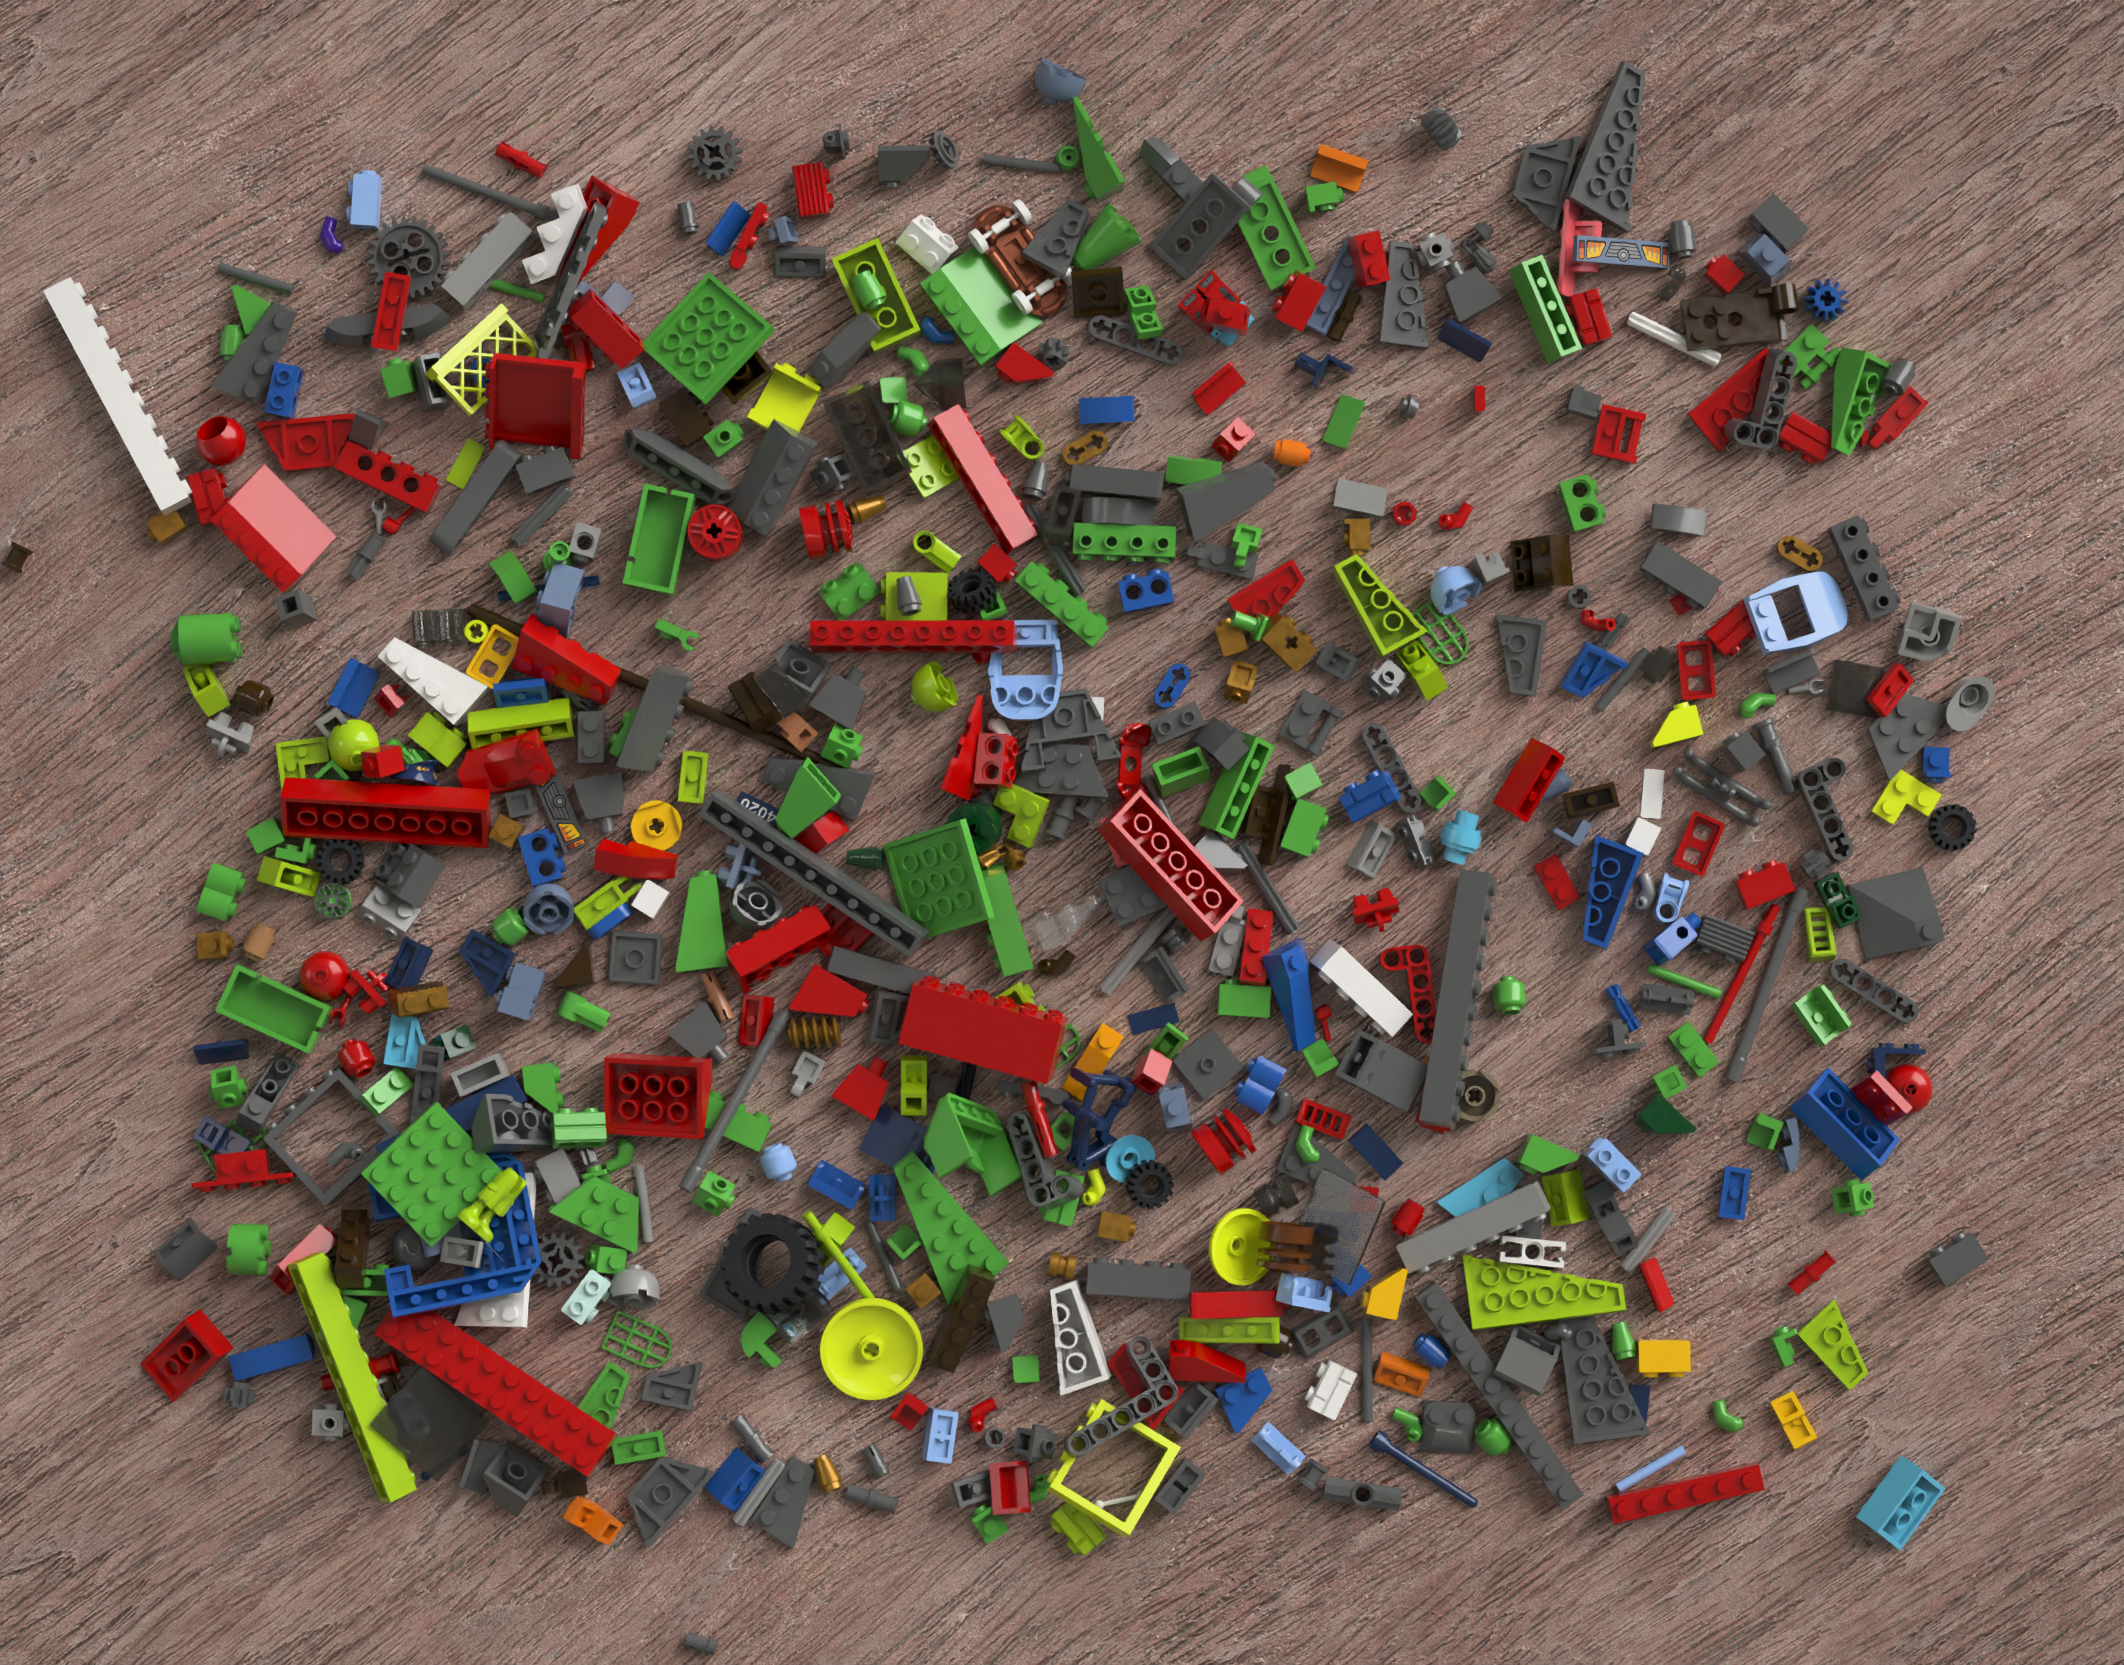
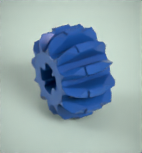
M1827 278L1824 286L1820 280H1817L1815 282L1816 288L1808 287L1807 291L1810 295L1805 296L1804 301L1811 304L1805 310L1811 311L1814 309L1813 319H1816L1821 314V322L1825 323L1828 316L1832 321H1835L1837 319L1836 313L1842 315L1845 312L1841 306L1847 305L1848 300L1840 298L1846 294V290L1839 292L1836 290L1840 286L1839 282H1836L1831 287V280ZM1825 295H1827V300H1831L1827 306H1825L1824 301H1820Z

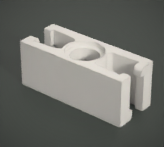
M1500 1235L1499 1245H1504L1506 1241L1520 1243V1255L1518 1257L1505 1256V1252L1500 1251L1498 1253V1261L1564 1268L1563 1257H1558L1557 1262L1545 1260L1543 1257L1545 1253L1544 1247L1557 1246L1561 1249L1560 1252H1565L1566 1242ZM1530 1244H1535L1539 1250L1538 1255L1533 1259H1529L1525 1254V1249Z

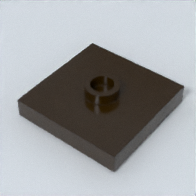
M1122 267L1071 271L1074 318L1125 314Z

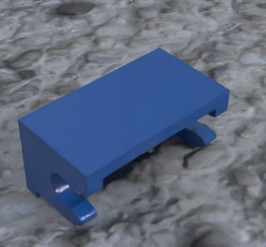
M821 1160L807 1184L851 1210L866 1186L865 1183L824 1160Z

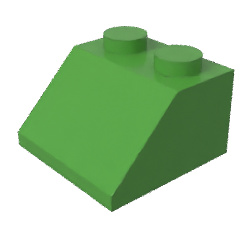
M1528 1133L1515 1162L1521 1164L1519 1169L1536 1175L1537 1171L1545 1173L1576 1161L1580 1155Z

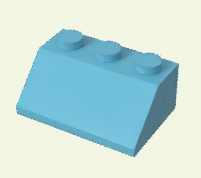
M1901 1455L1892 1465L1891 1470L1883 1481L1877 1485L1875 1492L1867 1503L1861 1507L1856 1518L1901 1551L1946 1488L1924 1470Z

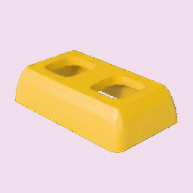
M496 624L493 625L468 666L466 674L493 689V684L499 683L513 660L519 637ZM498 638H503L511 643V648L506 656H502L492 649ZM486 659L498 665V670L492 678L485 676L479 671Z

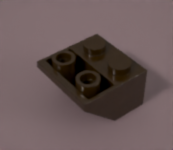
M1545 535L1510 541L1515 592L1574 586L1569 535Z

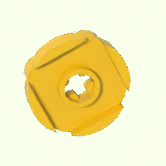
M659 800L649 801L641 805L631 822V832L637 843L663 851L675 845L680 839L683 829L679 812L669 803ZM654 819L664 823L660 833L650 830Z

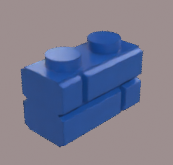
M1376 770L1365 776L1367 780L1365 783L1358 786L1357 782H1354L1343 788L1345 793L1339 796V799L1353 824L1401 798L1387 771L1380 774L1379 770Z

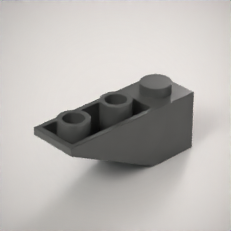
M277 1052L240 1109L236 1125L259 1136L279 1104L300 1064Z

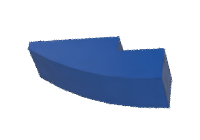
M304 1334L228 1357L234 1379L238 1381L314 1359L315 1355L309 1334Z

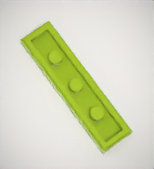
M1179 1317V1340L1197 1341L1199 1343L1277 1344L1280 1343L1279 1317L1210 1319Z

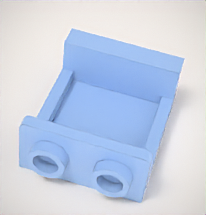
M1598 1137L1581 1154L1619 1192L1624 1193L1641 1176V1173L1608 1139Z

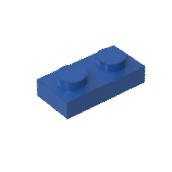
M1724 1166L1717 1217L1744 1220L1751 1169Z

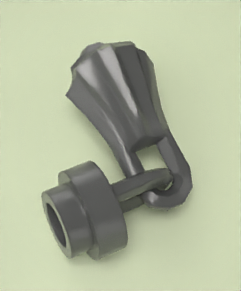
M1485 221L1481 224L1478 222L1474 226L1477 234L1464 239L1463 247L1472 257L1480 272H1493L1496 269V256L1485 250L1477 241L1481 237L1486 242L1489 241L1494 231ZM1474 244L1477 249L1472 251L1468 246Z

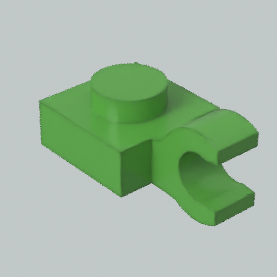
M1241 523L1237 524L1231 548L1237 549L1234 566L1244 568L1248 552L1256 554L1263 529Z
M660 618L655 626L656 630L660 631V637L669 641H673L674 637L681 640L682 646L687 651H694V648L687 644L688 638H700L696 632L686 631Z

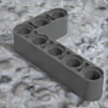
M1144 1336L1134 1337L1127 1343L1125 1348L1129 1361L1147 1391L1070 1435L1064 1442V1450L1068 1456L1072 1458L1083 1456L1176 1400L1178 1396L1177 1386L1148 1338ZM1134 1343H1140L1144 1346L1143 1355L1134 1353ZM1147 1365H1153L1157 1368L1158 1373L1155 1378L1147 1375ZM1161 1387H1165L1170 1391L1171 1396L1169 1400H1164L1160 1397L1159 1389ZM1138 1400H1144L1148 1403L1149 1410L1147 1413H1142L1138 1410ZM1116 1413H1123L1126 1416L1127 1423L1125 1426H1120L1116 1423ZM1094 1426H1101L1104 1429L1105 1436L1103 1439H1098L1094 1436ZM1072 1439L1081 1440L1083 1443L1082 1451L1076 1452L1072 1449Z

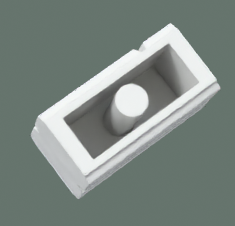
M1329 1359L1327 1364L1321 1363L1316 1373V1377L1319 1380L1315 1387L1310 1386L1304 1400L1308 1401L1306 1406L1328 1418L1336 1420L1357 1373Z

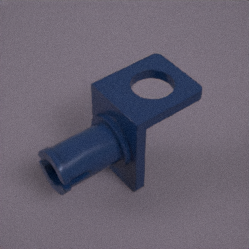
M1301 352L1298 356L1300 359H1296L1294 367L1313 375L1311 386L1315 390L1318 389L1331 364L1352 375L1355 372L1352 366L1329 354H1326L1324 360L1319 362Z

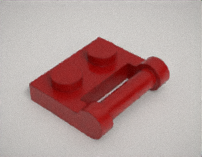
M1602 404L1591 455L1635 465L1637 462L1635 454L1642 422L1646 421L1647 414ZM1631 419L1633 421L1626 452L1622 453L1619 452L1625 420Z

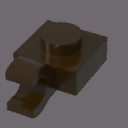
M575 1469L559 1472V1480L542 1483L543 1494L561 1491L562 1498L588 1494L586 1477Z

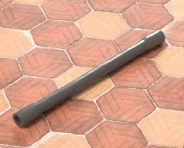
M1794 886L1795 891L1792 892L1785 918L1736 1052L1726 1072L1725 1079L1736 1083L1740 1082L1755 1034L1796 922L1809 893L1808 890Z
M778 1008L765 1036L703 1146L678 1185L681 1189L692 1193L705 1166L767 1056L792 1017L789 1012Z

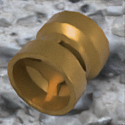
M1052 1251L1047 1276L1056 1277L1063 1275L1065 1279L1073 1280L1077 1255L1069 1254L1067 1257H1064L1060 1252Z

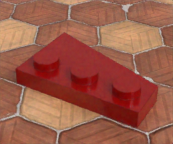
M1290 559L1226 599L1233 611L1237 610L1256 618L1257 613L1271 618L1275 612L1278 613L1303 585L1305 579L1293 559Z

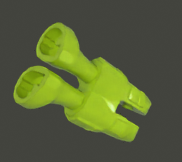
M507 1168L499 1172L493 1181L477 1194L479 1198L468 1208L462 1209L457 1216L486 1242L490 1243L494 1237L489 1228L491 1219L495 1214L500 1217L506 1214L527 1182L512 1168Z

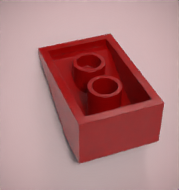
M200 1309L185 1318L140 1364L171 1401L175 1402L213 1369L234 1347Z

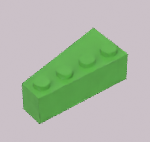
M1003 863L993 864L988 869H981L995 918L982 922H988L990 931L986 932L990 947L995 946L998 954L993 956L997 971L1002 970L1004 977L1033 969L1034 967Z

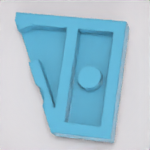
M391 1013L383 1064L416 1069L419 1044L426 1045L418 1018L413 1016L399 1018Z

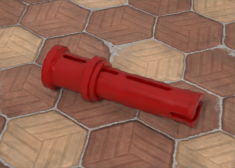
M394 1350L381 1357H369L368 1366L371 1374L376 1379H379L380 1375L393 1371L395 1373L400 1372L399 1361ZM330 1374L320 1376L325 1392L335 1388Z

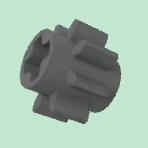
M1048 338L1045 344L1039 343L1038 360L1043 361L1045 366L1050 369H1058L1062 363L1067 364L1069 346H1064L1062 339Z
M1810 849L1801 855L1804 861L1799 866L1810 880L1814 877L1817 880H1821L1830 873L1827 868L1831 865V862L1821 849L1817 852Z
M232 1380L231 1387H224L223 1399L229 1400V1407L247 1409L248 1402H255L256 1390L250 1389V1382Z

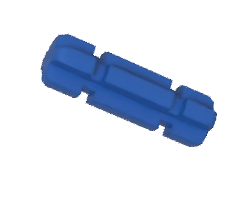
M1614 984L1608 987L1605 992L1608 998L1612 999V1005L1620 1019L1624 1020V1024H1627L1628 1032L1638 1029L1640 1023L1636 1017H1633L1634 1013L1625 997L1621 996L1622 991L1619 986Z

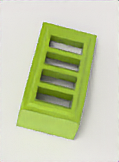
M1825 907L1805 908L1804 921L1809 963L1833 961L1837 954L1831 916ZM1824 916L1825 921H1811L1813 917ZM1825 927L1826 930L1813 932V928ZM1826 938V941L1814 942V939ZM1827 948L1826 951H1816V949Z

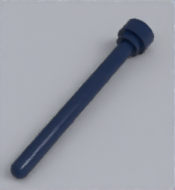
M1381 1430L1376 1432L1369 1443V1448L1375 1452L1388 1453L1469 1507L1474 1508L1477 1506L1478 1501L1476 1498L1391 1444L1388 1435Z

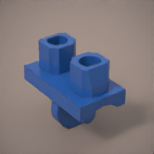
M895 1174L869 1175L871 1222L896 1221Z

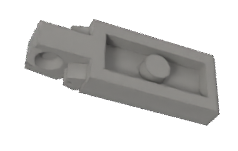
M1239 906L1219 929L1208 968L1209 971L1233 977L1247 922L1241 920L1244 910L1243 906Z

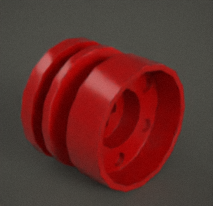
M842 499L835 501L837 508L835 513L831 512L829 502L825 503V515L819 514L816 505L799 508L810 560L825 558L827 555L826 545H832L835 554L840 555L838 543L844 542L846 553L853 552L851 522Z
M711 504L700 508L693 514L688 524V537L692 547L701 557L709 561L721 562L730 559L739 551L743 543L744 532L739 519L732 510L722 505ZM712 526H717L718 530H722L721 533L717 534V538H713L711 534H708L709 531H712Z
M1226 1107L1220 1110L1226 1118L1225 1122L1222 1123L1216 1115L1212 1116L1216 1125L1214 1130L1207 1124L1202 1123L1190 1132L1221 1176L1235 1167L1230 1156L1234 1152L1242 1160L1246 1159V1156L1240 1149L1245 1145L1251 1154L1257 1151L1254 1147L1252 1136L1238 1116L1231 1113Z

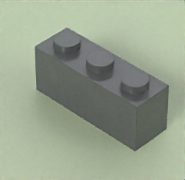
M1658 541L1653 545L1638 569L1643 572L1641 575L1643 578L1652 583L1658 581L1665 586L1663 589L1674 597H1677L1678 594L1687 599L1685 603L1695 610L1707 608L1722 584L1721 580Z

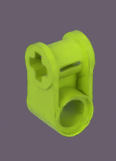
M1016 414L1014 416L1015 420L1004 430L1000 429L998 433L1025 460L1032 463L1040 461L1045 452L1042 441L1033 433L1027 423ZM1030 444H1037L1040 450L1038 454L1032 456L1026 453V447Z

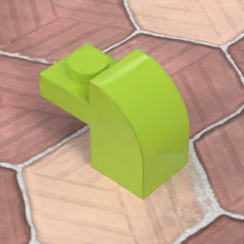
M901 1055V1115H927V1056Z

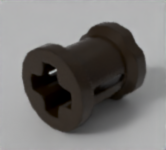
M12 541L10 544L12 548L6 560H2L1 564L22 574L23 570L21 568L28 555H32L33 551Z

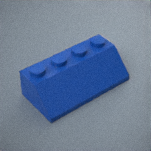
M1828 1067L1790 1106L1795 1115L1861 1180H1864L1879 1168L1900 1141L1883 1122L1875 1118L1873 1112L1860 1102L1855 1094Z

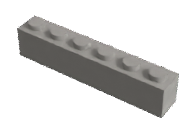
M1537 1180L1401 1241L1396 1245V1248L1408 1273L1416 1271L1417 1275L1430 1270V1264L1438 1260L1440 1264L1446 1263L1454 1259L1453 1254L1462 1250L1463 1254H1466L1477 1248L1476 1243L1485 1240L1486 1244L1499 1239V1233L1507 1229L1509 1233L1523 1228L1522 1223L1531 1219L1534 1223L1547 1217L1545 1212H1548L1551 1207Z

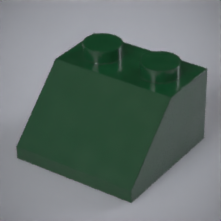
M1653 1093L1633 1114L1637 1119L1635 1125L1644 1133H1694L1697 1130L1660 1093Z

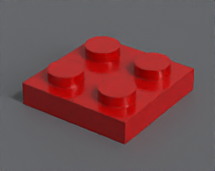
M1877 1070L1857 1081L1851 1088L1855 1092L1856 1098L1873 1111L1877 1120L1884 1122L1886 1125L1906 1115L1913 1108Z

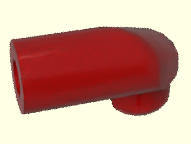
M1462 502L1457 513L1440 515L1438 518L1440 528L1447 531L1462 528L1474 507L1466 502Z

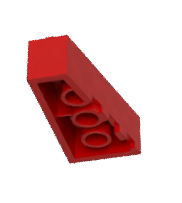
M531 613L520 632L511 668L538 679L544 678L545 682L607 705L617 687L621 669L595 652L588 653L580 646L579 642L574 639L569 641L558 634V629L552 625L549 627L538 621L539 617Z
M817 904L811 907H802L797 911L796 915L788 919L782 918L778 920L772 928L756 932L752 935L751 939L744 943L737 942L732 945L729 951L726 952L729 970L743 994H746L752 990L749 985L757 980H760L762 983L771 978L770 974L777 967L785 969L795 961L797 954L800 953L802 956H805L831 939V928Z

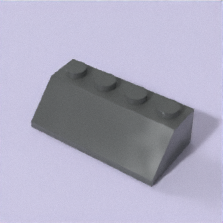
M774 418L734 493L735 499L729 502L727 508L732 510L744 524L765 536L770 534L819 443Z

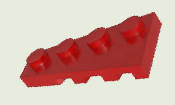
M1766 348L1760 350L1687 413L1718 453L1722 452L1729 440L1724 433L1726 423L1733 418L1744 419L1754 407L1765 359L1769 353Z

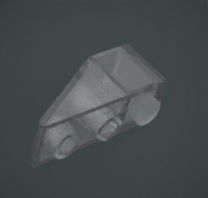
M1098 893L1083 898L1085 903L1076 907L1074 902L1060 907L1061 912L1051 916L1049 911L1036 916L1037 922L1032 924L1043 952L1067 944L1105 901V896L1099 897Z

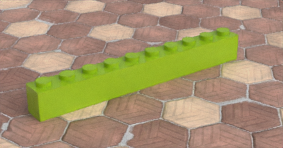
M314 1252L288 1264L293 1282L380 1502L391 1503L417 1490L415 1485L416 1478L413 1471L408 1468L405 1460L407 1458L406 1452L399 1445L396 1437L397 1429L387 1414L388 1406L377 1389L379 1387L378 1381L371 1374L368 1366L369 1358L359 1343L360 1335L349 1318L351 1315L346 1303H343L340 1295L341 1288H338L337 1280L334 1279L330 1270L332 1269L331 1261L324 1252Z

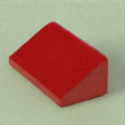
M743 994L738 1045L752 1047L760 1045L773 1019L774 997Z
M1652 1257L1640 1262L1638 1267L1655 1309L1659 1312L1668 1309L1674 1304L1657 1259Z

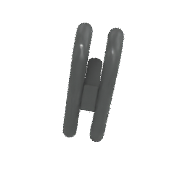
M1687 749L1684 752L1685 759L1711 776L1712 779L1706 786L1686 773L1680 766L1673 768V775L1747 825L1752 827L1759 826L1760 819L1758 817L1750 815L1729 800L1736 793L1763 810L1770 809L1771 802L1756 795L1697 756L1693 750Z

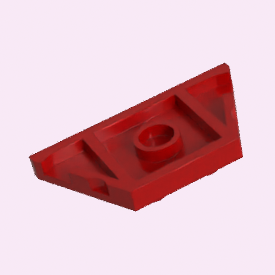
M355 413L257 422V426L286 472L331 468L335 466L349 438Z

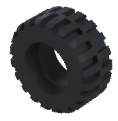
M764 1213L761 1217L755 1215L749 1218V1224L742 1222L737 1226L738 1232L736 1234L731 1233L727 1239L730 1241L728 1248L724 1247L722 1254L726 1255L725 1261H721V1269L726 1271V1274L722 1277L724 1283L730 1286L728 1288L729 1293L736 1297L737 1301L743 1306L769 1315H776L777 1313L784 1315L790 1313L791 1308L798 1310L803 1307L802 1301H810L814 1296L812 1293L813 1289H819L821 1284L818 1281L819 1275H824L825 1267L820 1265V1261L824 1260V1253L818 1250L821 1246L820 1242H817L808 1227L784 1215ZM782 1241L787 1245L790 1253L788 1273L777 1285L765 1288L761 1286L756 1276L757 1258L768 1244Z

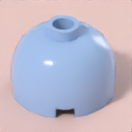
M1445 566L1435 573V578L1430 587L1431 600L1440 613L1443 612L1445 615H1449L1467 606L1468 603L1465 600L1471 595L1475 599L1482 589V583L1472 571L1464 566Z

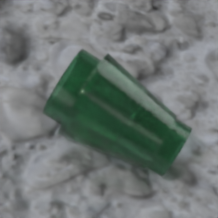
M878 846L847 850V865L877 871V869H883L884 849H879Z

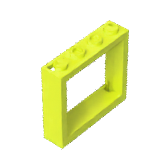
M1103 1399L1097 1405L1092 1403L1085 1415L1089 1418L1085 1426L1099 1419L1103 1412L1107 1414L1116 1409V1407ZM1116 1413L1115 1420L1126 1425V1416L1123 1413ZM1140 1422L1130 1427V1429L1163 1448L1165 1452L1124 1522L1061 1484L1076 1459L1068 1456L1065 1450L1059 1459L1063 1461L1059 1470L1054 1468L1047 1480L1050 1483L1047 1491L1124 1538L1131 1534L1181 1448ZM1079 1425L1075 1432H1077L1085 1426ZM1074 1438L1076 1441L1072 1449L1080 1452L1083 1443L1081 1440Z

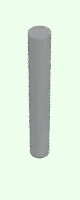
M637 1165L633 1167L637 1197L639 1198L643 1241L651 1242L654 1241L644 1165Z

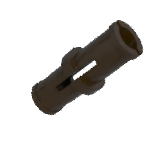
M1352 290L1347 291L1345 299L1340 308L1336 310L1334 321L1326 334L1328 338L1339 343L1341 342L1349 323H1352L1354 320L1353 315L1363 296Z

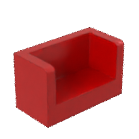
M1028 1461L989 1463L993 1515L1031 1513Z

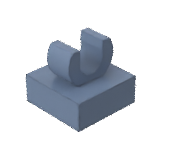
M782 216L774 219L776 228L767 230L769 241L780 240L781 244L786 245L799 242L794 221L791 217Z

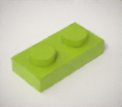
M683 750L678 802L704 804L709 753Z

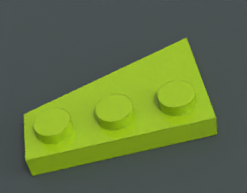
M1832 1299L1797 1332V1335L1848 1390H1851L1868 1374V1370L1839 1311L1836 1300Z

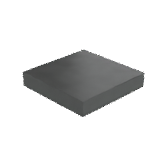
M612 931L608 982L660 986L663 934Z

